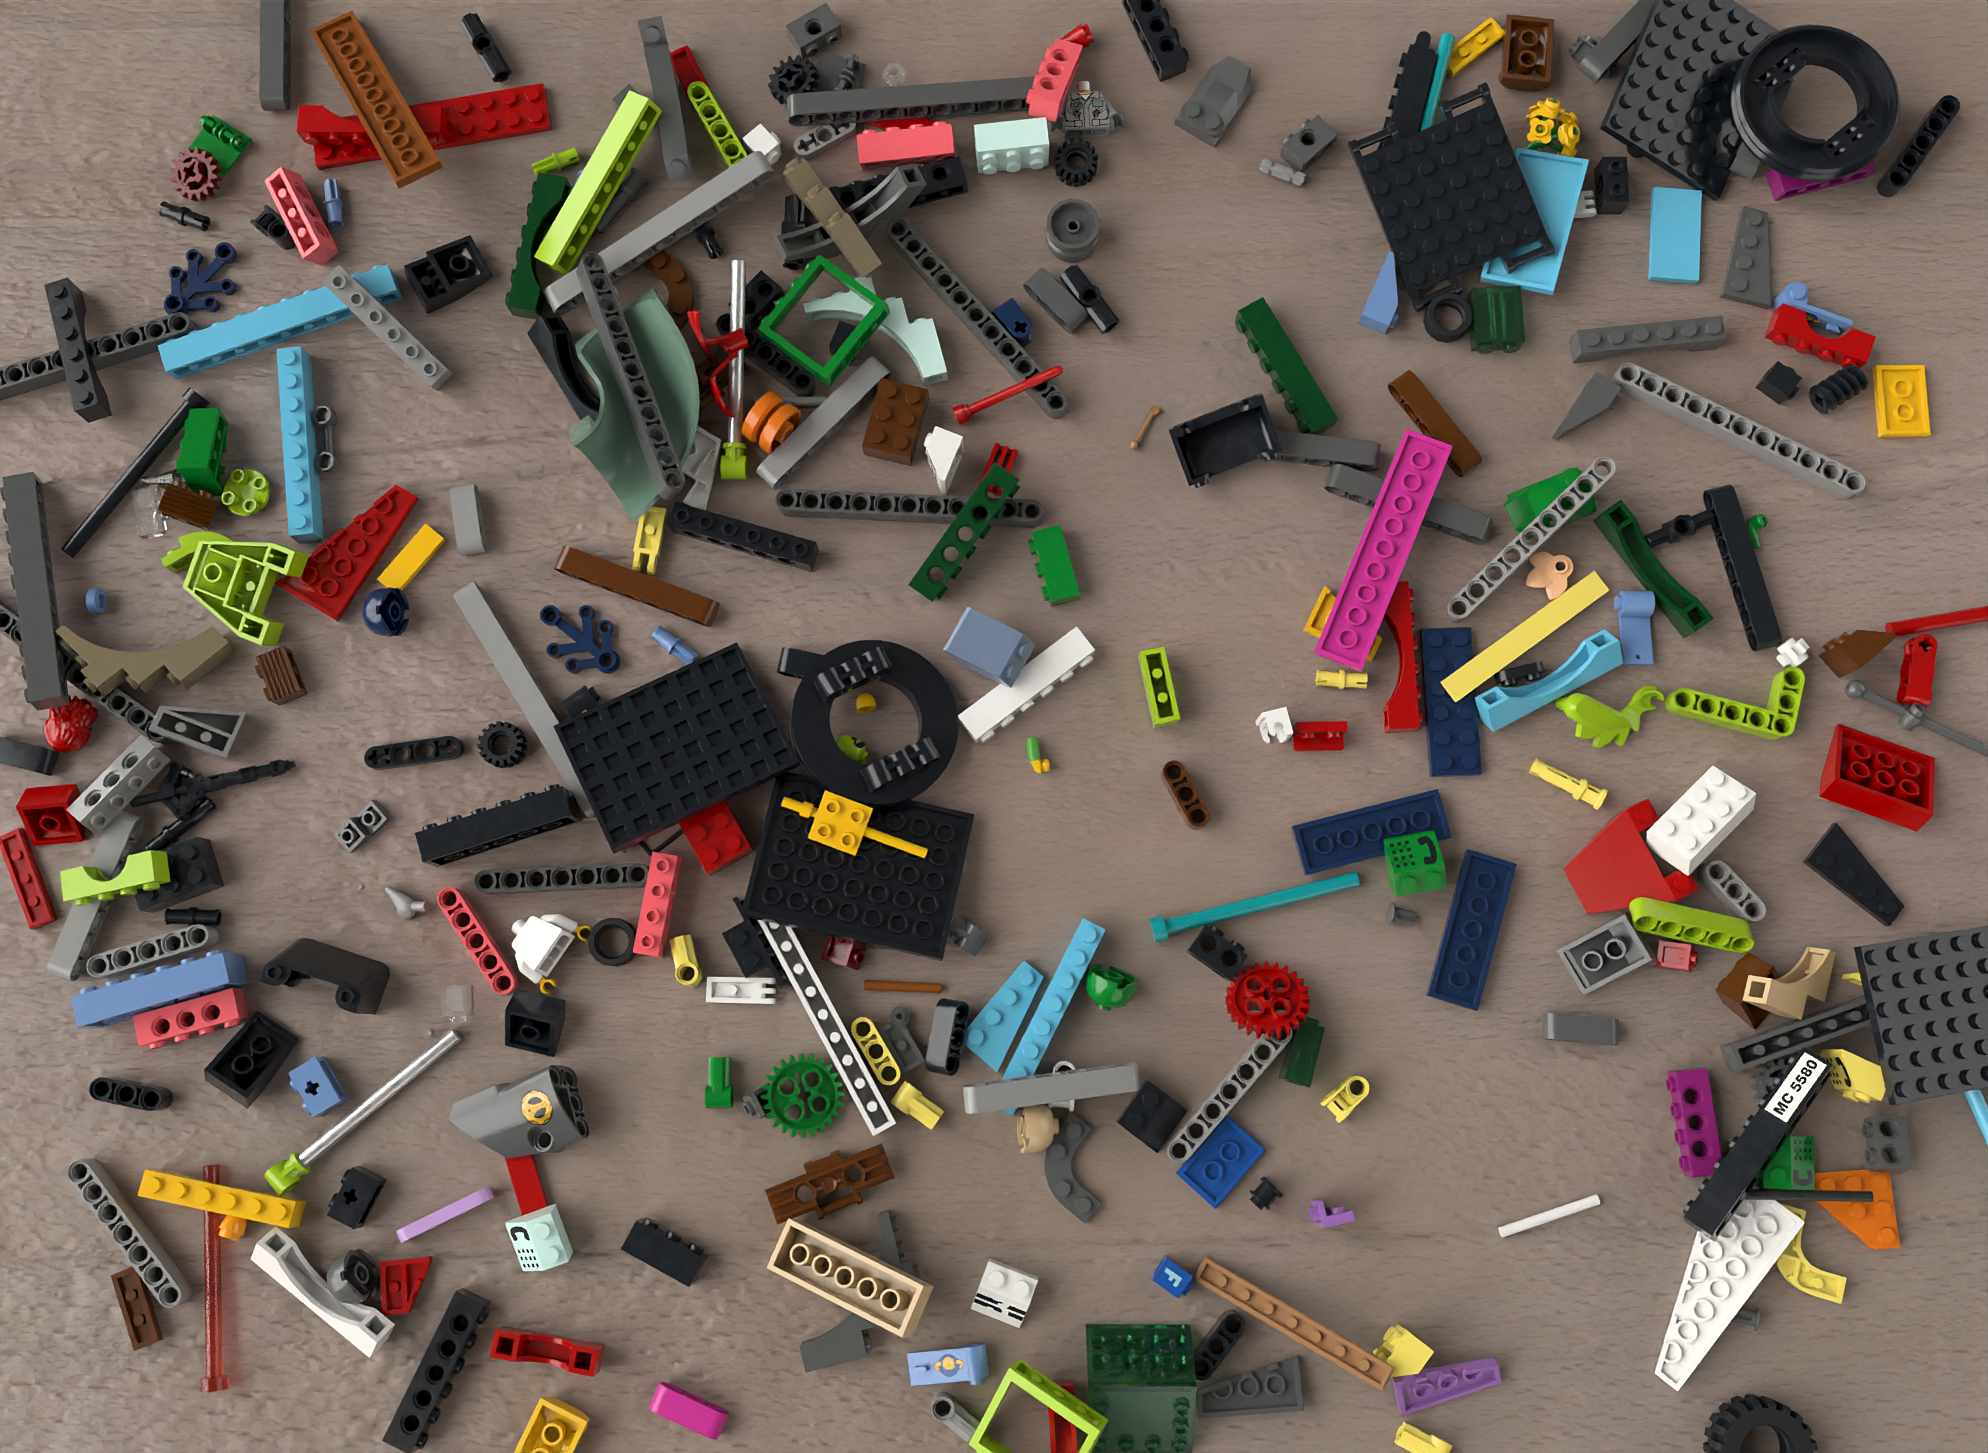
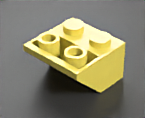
M1399 1324L1395 1328L1392 1326L1388 1329L1383 1337V1340H1385L1380 1349L1376 1348L1372 1352L1375 1356L1395 1367L1391 1377L1419 1374L1434 1353L1432 1349Z

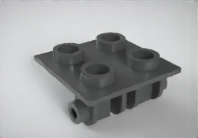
M822 50L816 65V72L820 77L816 80L819 86L812 90L814 92L858 89L866 64L860 63L858 61L859 57L856 54H850V56L845 58Z

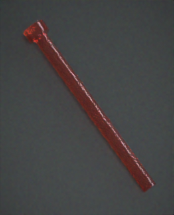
M219 1164L203 1166V1181L220 1184ZM203 1210L206 1377L200 1378V1393H208L229 1389L228 1375H223L221 1236L218 1235L220 1232V1228H218L220 1226V1213Z

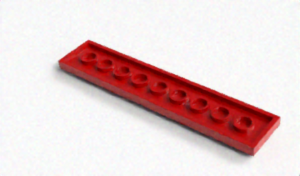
M543 83L408 106L412 110L417 105H441L447 114V143H438V145L432 146L434 151L552 131L546 88ZM357 115L341 117L354 122H361ZM320 143L319 145H313L315 163L319 170L382 160L373 143H367L366 145L343 143L342 145Z

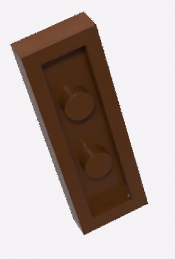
M130 1267L110 1275L133 1350L135 1351L163 1340L147 1286L136 1270Z

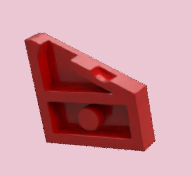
M432 1256L379 1262L381 1310L384 1316L405 1314L412 1311L433 1260Z

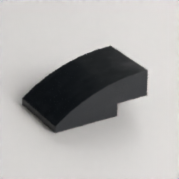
M471 235L427 251L425 258L404 265L405 276L427 314L464 297L493 276Z

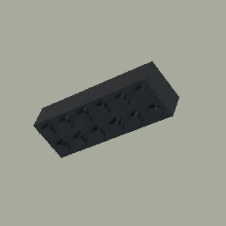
M555 784L544 788L545 792L535 794V792L525 793L520 796V800L511 802V800L500 801L492 809H475L471 811L470 816L462 818L461 815L446 819L447 823L437 825V823L425 825L422 827V831L415 833L422 862L439 867L580 822L582 819L576 799L570 790Z

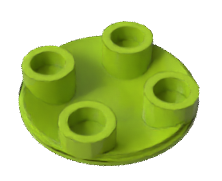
M235 469L224 486L221 501L236 515H254L261 511L269 500L270 484L268 479L261 472L254 469Z

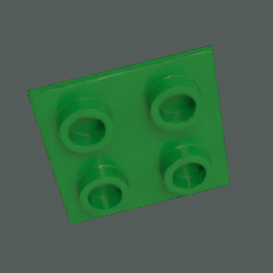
M203 115L199 119L203 129L189 148L194 150L197 147L212 153V157L219 160L216 166L222 168L219 174L224 177L252 139L215 115L212 117Z

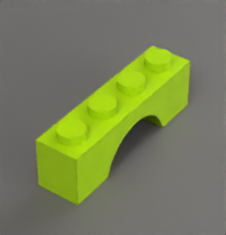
M150 850L128 855L124 869L112 880L107 879L99 867L81 866L60 871L63 902H75V906L90 905L92 900L97 898L98 901L115 899L114 895L119 893L121 896L137 894V889L141 888L144 891L159 889L160 884L170 882L167 852Z

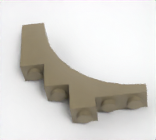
M795 158L786 165V169L783 172L784 175L781 178L813 213L857 275L863 278L881 265V261L849 214L842 210L828 187L821 183L808 162L803 158L800 160Z
M65 625L56 630V633L61 638L58 643L68 653L73 651L77 655L75 660L83 667L80 671L86 677L83 681L84 684L93 693L98 690L104 697L125 680L134 689L139 687L145 693L166 677L176 687L181 684L188 690L234 653L230 643L213 626L195 638L179 645L145 652L116 651L95 645L77 636Z

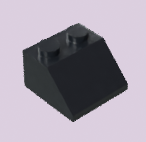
M516 989L505 1009V1046L554 1057L565 1021L566 1000Z
M1145 1080L1140 1090L1136 1092L1115 1122L1158 1153L1187 1110L1151 1082Z

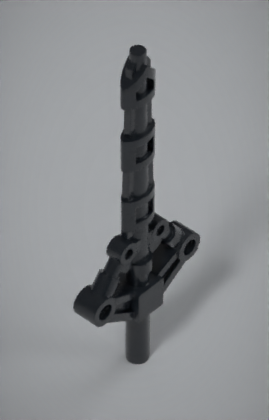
M279 759L271 761L267 765L257 767L254 765L241 768L238 771L204 777L201 773H193L192 770L186 768L181 762L175 761L170 765V770L162 784L158 786V792L134 797L130 801V805L134 808L162 801L179 821L184 822L190 818V811L195 807V804L206 798V793L237 784L242 785L254 782L259 778L270 775L272 777L283 775L291 768L296 767L295 761ZM182 778H187L186 784L180 786ZM180 796H188L190 801L188 800L183 805L180 801Z

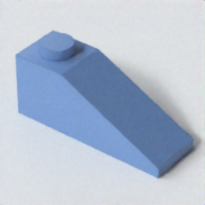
M1390 251L1358 324L1382 334L1386 333L1388 327H1394L1399 314L1395 313L1398 306L1394 253Z

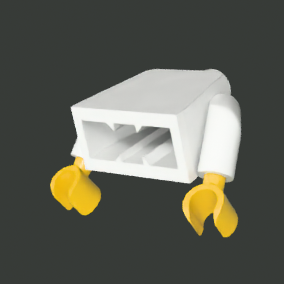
M546 914L540 917V919L531 916L527 922L522 919L517 920L512 926V932L517 935L512 942V947L516 951L515 957L519 971L535 984L538 982L542 993L550 994L551 992L545 988V983L550 982L554 987H557V982L553 978L545 979L543 975L548 977L575 938L572 934L573 932L578 935L580 940L588 941V939L581 937V931L583 929L591 931L592 929L589 926L580 927L577 925V922L561 914Z

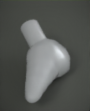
M385 887V892L391 898L401 918L411 919L415 912L428 911L429 903L427 901H414L413 898L397 891L395 888Z

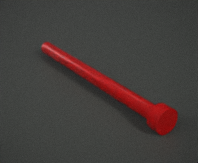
M1988 606L1886 623L1885 630L1888 633H1894L1896 636L1985 622L1988 621Z

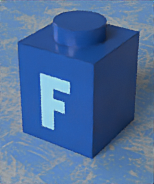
M1167 1256L1163 1257L1150 1277L1155 1283L1178 1299L1181 1294L1185 1296L1193 1285V1282L1190 1281L1193 1277L1191 1273Z

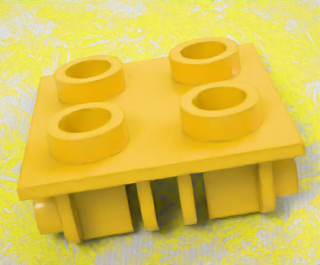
M825 790L808 838L856 856L873 808Z

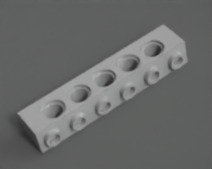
M338 265L322 281L334 295L430 387L438 390L453 374L447 366L346 269Z

